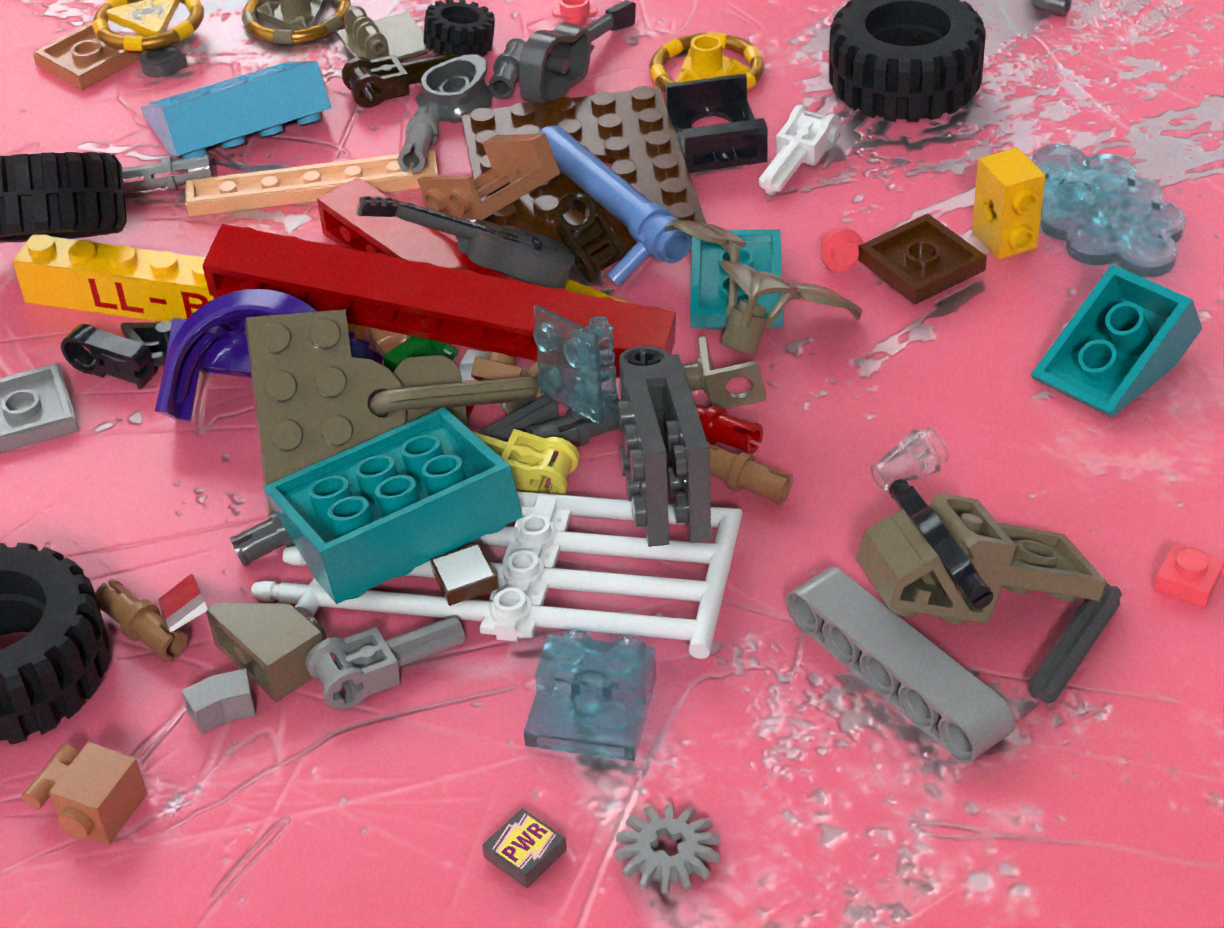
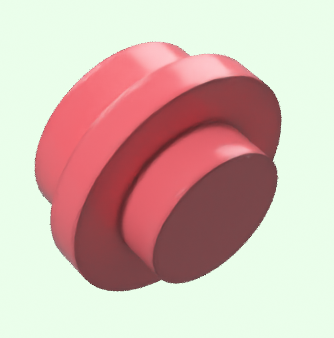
M850 228L830 230L825 234L820 244L821 260L830 270L835 272L852 269L859 263V245L864 244L861 236Z

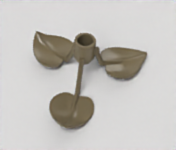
M671 220L666 225L665 232L679 229L698 239L719 244L729 253L730 261L722 260L720 265L729 274V300L725 312L729 319L721 343L727 347L744 353L756 354L764 329H772L774 320L788 301L792 299H808L825 305L847 308L857 321L861 317L862 309L858 305L833 290L816 284L786 281L774 274L758 272L750 266L739 263V247L745 248L746 242L721 227L688 220ZM739 285L749 298L748 300L740 299L737 306ZM769 293H783L768 315L765 316L767 308L756 303L758 297Z

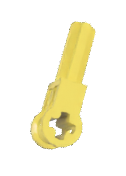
M513 429L508 442L473 432L510 465L516 489L533 493L566 494L568 474L575 471L580 461L579 452L572 443L563 438H542ZM557 451L559 454H558V456H557V458H556V460H555V463H554V462H552V461H553V457H552V456H553L554 452ZM548 478H551L550 487L545 488V484Z

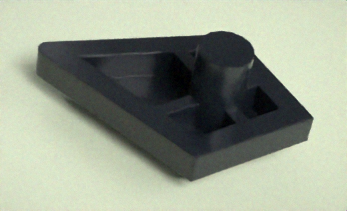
M162 321L160 323H122L120 325L125 338L146 344L150 348L154 367L165 366L172 325L171 321Z

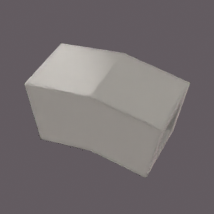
M246 668L210 676L181 690L187 714L201 735L226 722L256 716Z

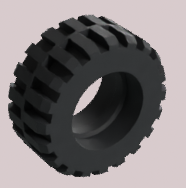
M850 0L839 10L830 26V84L841 101L844 100L848 107L855 111L860 109L864 115L872 118L880 116L884 117L885 121L896 122V119L907 120L908 123L919 122L922 118H929V120L938 119L946 112L952 114L958 111L962 105H966L980 89L986 38L984 22L977 11L966 1Z
M48 152L0 156V243L27 242L32 234L49 235L65 239L108 235L122 231L127 223L122 164L115 155L108 153L99 154L97 152Z
M0 543V636L16 632H30L18 642L0 649V741L8 740L10 744L27 741L26 735L40 731L41 735L55 729L56 721L64 716L70 719L81 709V700L83 698L90 699L101 683L99 677H103L109 662V638L90 579L84 575L83 569L68 558H64L63 554L46 547L38 551L37 546L29 543H17L16 547H7L4 543Z

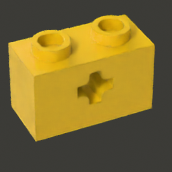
M1018 147L978 158L972 232L998 260L1038 247L1045 174Z

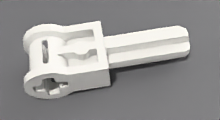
M797 104L792 110L789 120L776 136L777 156L760 176L759 187L765 189L766 194L775 195L776 192L784 188L802 163L815 166L826 150H830L836 142L840 129L839 115L835 113H829L827 116L808 111V108L804 105Z

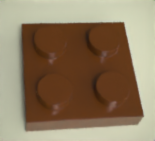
M925 214L859 245L858 261L914 304H918L985 271L987 260L985 254L930 214Z

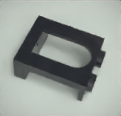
M746 73L665 84L666 106L689 173L768 162V127L764 118H754L747 100ZM716 116L730 122L692 128L695 121L704 117Z

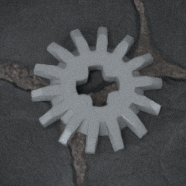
M667 803L665 816L660 819L657 812L651 806H647L643 812L649 823L640 818L630 816L626 819L625 824L634 831L617 832L616 842L628 845L615 851L616 861L631 859L622 870V873L628 878L640 871L642 878L638 887L645 890L652 881L661 883V893H670V883L680 882L685 891L693 888L690 876L694 875V873L704 880L711 875L703 861L719 863L720 854L707 847L721 844L720 835L704 832L713 827L712 821L709 818H701L690 824L696 814L695 808L692 807L685 809L679 818L675 819L674 804ZM667 835L671 841L681 839L683 842L677 845L678 853L668 856L664 850L654 852L652 849L658 847V837Z

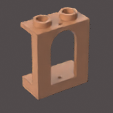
M546 134L495 135L482 142L492 169L474 179L472 176H436L417 179L422 191L424 206L428 209L465 220H483L561 174ZM508 182H513L481 201V198L485 197L491 192L497 190L498 188L502 187Z

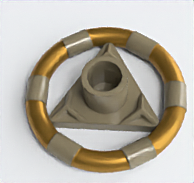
M249 0L242 11V22L247 32L266 42L288 45L306 43L327 37L340 29L345 24V11L351 6L350 0H332L337 7L336 12L317 25L327 0H279V2H274L275 0ZM258 19L266 21L282 29H272L265 27L260 24Z

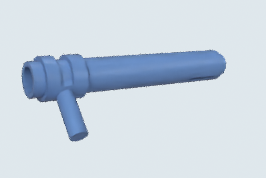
M546 126L541 129L539 133L546 134L559 170L628 229L629 235L637 242L607 274L618 287L629 278L650 254L657 260L668 263L678 262L686 256L691 248V236L679 229L665 232L667 223L671 220H679L677 217L672 216L660 203L650 202L562 127Z

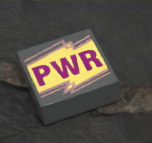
M523 808L482 844L484 858L526 888L567 851L565 837Z

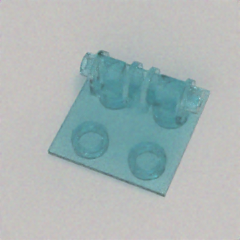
M539 305L533 306L535 320L533 336L537 344L539 369L537 381L540 393L599 425L604 424V413L613 411L614 404L618 401L616 389L617 372L616 367L612 365L616 361V356L611 351L614 349L613 326L609 325L608 318L596 316L588 320V326L582 327Z

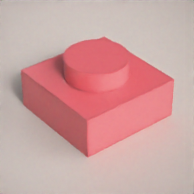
M1173 542L1156 575L1154 591L1206 608L1223 573L1224 558Z

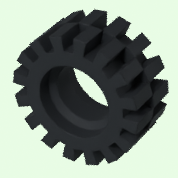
M441 0L436 1L435 5L430 4L425 12L423 42L429 50L434 49V53L438 55L444 52L446 54L454 53L457 56L472 54L485 56L487 51L492 49L495 24L493 12H488V8L485 6L478 8L479 3L473 1L471 4H466V0H459V3L453 0H446V3H443Z

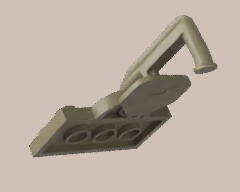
M346 309L246 317L245 320L264 486L442 407H445L468 428L466 406L500 403L502 410L510 414L527 405L539 390L538 381L533 377L462 382L458 366L451 359L441 355L406 358L393 373L387 367L371 359L354 358L351 356ZM375 394L368 403V398ZM266 497L268 517H270L269 513L274 511Z

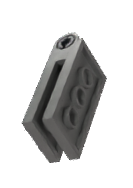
M639 346L627 349L619 356L621 401L617 402L619 429L620 432H623V446L619 447L621 473L626 479L628 501H632L634 526L644 527L648 547L669 545V494V497H673L676 523H685L690 543L711 541L709 445L679 354L669 355L665 350L653 346Z

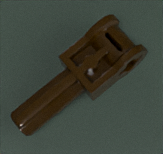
M447 53L400 63L395 55L372 60L365 57H356L344 65L341 77L345 86L352 90L351 93L354 101L361 107L372 108L379 105L385 99L409 95L408 85L421 83V78L427 70L442 62L456 58V55L454 53ZM360 67H362L366 72L365 75L360 70ZM365 90L369 97H365L362 91Z

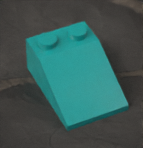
M1111 264L1033 370L1031 376L1034 380L1113 418L1174 368L1203 329L1193 299Z

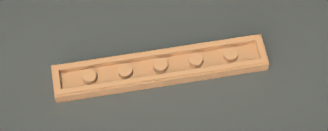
M435 150L428 151L423 169L415 174H411L413 166H409L408 172H404L399 167V154L187 180L186 209L188 217L314 202L322 195L357 177L374 188L380 189L383 193L419 189L420 186L417 179L438 176Z

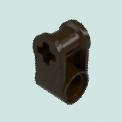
M571 192L565 194L559 200L555 213L554 228L565 246L575 255V264L583 277L591 283L597 279V273L620 261L627 254V250L618 234L609 226L594 201L588 195L582 192ZM578 210L585 215L587 221L580 225H572L565 220L563 215L567 211Z

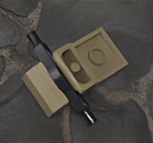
M903 479L894 481L889 487V494L892 495L891 497L896 501L901 510L865 530L855 558L885 602L887 608L892 612L906 617H915L918 613L935 615L944 621L963 625L967 621L988 624L1002 587L1018 594H1027L1029 590L1047 592L1057 599L1075 602L1077 598L1100 601L1107 583L1065 534L997 523L978 499L941 493L931 499L929 506L915 488L908 485L909 483Z

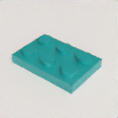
M780 229L727 230L746 242L745 248L739 247V263L750 266L758 272H767L782 278ZM693 236L691 247V328H726L729 316L725 315L729 300V274L720 265L722 260L730 261V255L719 244ZM739 285L737 306L740 299L748 300L749 298ZM769 293L758 297L756 303L767 308L765 316L768 315L783 293ZM783 309L774 320L772 327H783Z

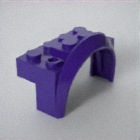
M247 289L231 292L208 302L195 313H191L188 319L173 318L155 411L173 419L191 421L199 371L251 378L247 336L244 334L246 332V317L317 311L302 300L286 293L268 289ZM348 331L351 356L354 358L371 359L382 365L383 357L369 348V342L355 339V333Z

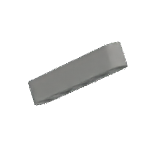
M836 567L827 568L786 595V608L789 615L804 633L960 761L969 763L1014 731L1015 718L1007 703L996 692Z

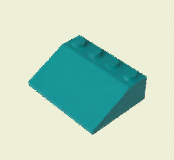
M445 407L263 486L265 496L314 578L336 604L358 598L368 589L392 578L409 574L415 567L430 561L431 558L458 550L460 546L486 534L497 533L506 525L523 517L510 465Z

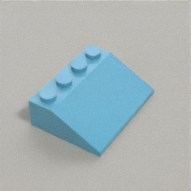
M287 61L140 106V109L168 153L174 156L182 155L183 159L207 155L206 147L221 143L222 149L243 144L246 142L244 135L259 131L260 137L279 133L284 130L282 124L297 119L298 125L320 120V112L331 109V105L318 62Z

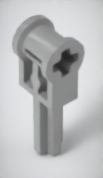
M449 617L386 641L378 628L375 627L344 639L334 637L317 643L307 654L305 666L310 676L320 680L323 686L322 695L327 705L333 710L342 711L360 704L367 696L400 685L399 667L463 644L465 642V633L457 617ZM331 654H335L336 656L334 661L330 656ZM342 687L346 692L345 694H342L340 692V690H342Z

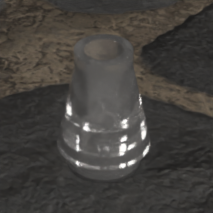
M925 427L922 430L914 428L885 456L870 466L871 474L882 490L888 491L890 485L898 479L909 482L939 472L941 464L948 461V452L944 442L932 428Z

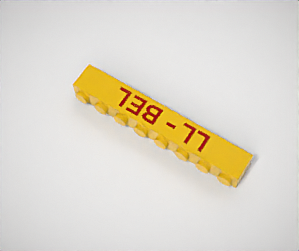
M32 234L12 260L25 303L156 322H172L173 318L188 319L191 313H195L208 302L218 298L210 296L202 267L206 257ZM347 323L348 331L355 333L354 338L361 339L367 327Z

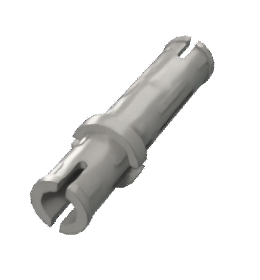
M427 106L419 107L414 117L408 121L406 126L408 129L405 131L406 140L398 156L399 167L404 172H408L409 166H413L411 174L420 172L424 167L429 147L436 142L438 135L434 134L439 132L440 115L434 107H430L429 113L426 112Z
M209 154L180 160L165 157L162 158L160 163L122 168L123 179L144 176V180L123 183L124 194L167 187L168 191L177 190L178 185L186 184L187 180L214 177ZM188 170V173L160 178L154 177L155 174Z

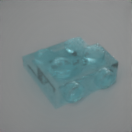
M580 630L566 631L563 636L548 635L535 674L537 690L524 729L525 746L635 761L657 678L655 648L646 647L641 640L629 636L619 638L616 643L595 641L590 635Z

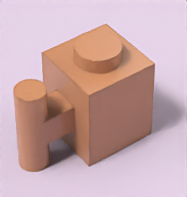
M87 742L80 753L73 746L62 744L24 791L22 799L28 806L34 809H41L50 797L58 817V823L66 833L77 839H86L88 837L110 845L146 797L147 791L135 757Z

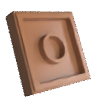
M92 21L36 50L33 53V57L37 66L78 89L84 90L139 60L142 51H125L106 45L97 38L92 27Z

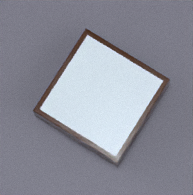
M479 542L430 559L432 572L449 606L499 589L497 576Z

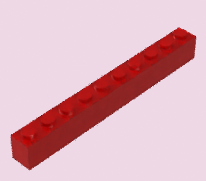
M222 224L202 264L210 296L220 297L231 292L247 289L279 291L302 300L317 312L346 309L347 323L619 378V356L625 350L639 346H653L661 348L671 355L675 344L676 312L662 310L655 306H641L616 301L609 297H595L570 292L562 288L554 289L524 283L516 279L508 280L478 274L470 270L462 271L423 261L416 262L391 257L383 253H370L344 248L337 244L329 245L303 240L290 235L283 236L257 231L250 227Z

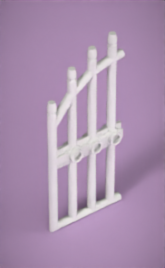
M517 491L523 517L516 520L515 526H505L497 533L486 534L467 543L475 544L479 542L480 545L507 547L502 563L490 562L497 576L499 589L492 591L489 601L468 599L449 606L445 597L367 590L358 598L336 604L315 578L309 585L286 582L277 584L275 581L255 582L252 586V597L265 602L278 600L280 603L296 604L295 609L305 618L313 617L318 607L437 618L457 617L459 620L480 621L481 634L496 635L497 640L517 642L521 638H533L536 627L690 641L688 651L693 657L704 659L710 655L743 512L741 509L711 507V527L718 528L714 544L669 540V545L648 547L646 538L567 531L571 516L633 521L632 501ZM668 503L669 524L685 525V523H676L674 504ZM296 546L285 547L283 551V561L285 563L301 567L307 565ZM560 552L709 564L705 581L555 568ZM430 561L415 567L409 574L405 575L435 578ZM548 588L700 602L696 620L543 606Z

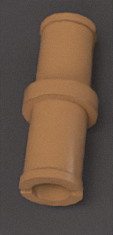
M708 443L711 476L727 482L728 488L740 492L745 489L770 499L778 505H782L783 501L785 502L792 487L793 475L782 473L755 462L754 456L746 452H741L738 455Z
M115 579L108 580V585L106 583L101 584L96 590L95 595L100 611H104L119 623L121 632L130 640H140L158 654V657L164 662H171L173 656L178 658L184 652L188 644V636L178 629L170 632L166 620L160 616L159 608L151 601L139 600Z

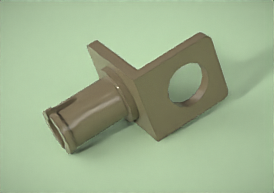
M706 335L698 337L701 356H697V361L682 364L691 392L703 389L704 393L709 394L712 406L716 405L724 409L761 402L766 399V392L757 361L714 369ZM735 377H745L753 383L748 391L740 394L730 393L726 390L725 385L730 379Z

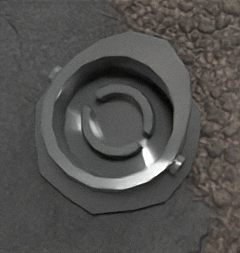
M477 54L463 55L431 67L421 78L422 91L415 97L418 106H427V113H429L430 107H434L438 111L441 121L451 123L461 122L460 113L471 112L477 108H490L493 96L488 90V84L484 81V76L487 72L486 58Z

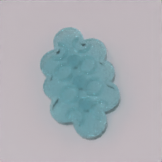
M1067 144L1046 145L1033 154L1032 162L1045 174L1040 227L1048 236L1066 241V250L1069 256L1088 265L1100 266L1116 263L1120 268L1141 277L1163 276L1173 269L1177 257L1176 243L1184 236L1186 216L1174 204L1163 201V190L1160 185L1150 179L1137 177V169L1134 164L1124 157L1102 154L1088 157L1078 148Z

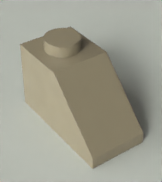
M214 603L207 607L206 613L215 645L240 669L246 668L248 676L275 702H278L313 679L305 666L306 656L317 643L327 639L325 631L315 618L311 616L305 618L289 603Z

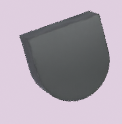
M171 45L160 49L143 51L139 56L142 72L149 77H165L188 67L185 54Z

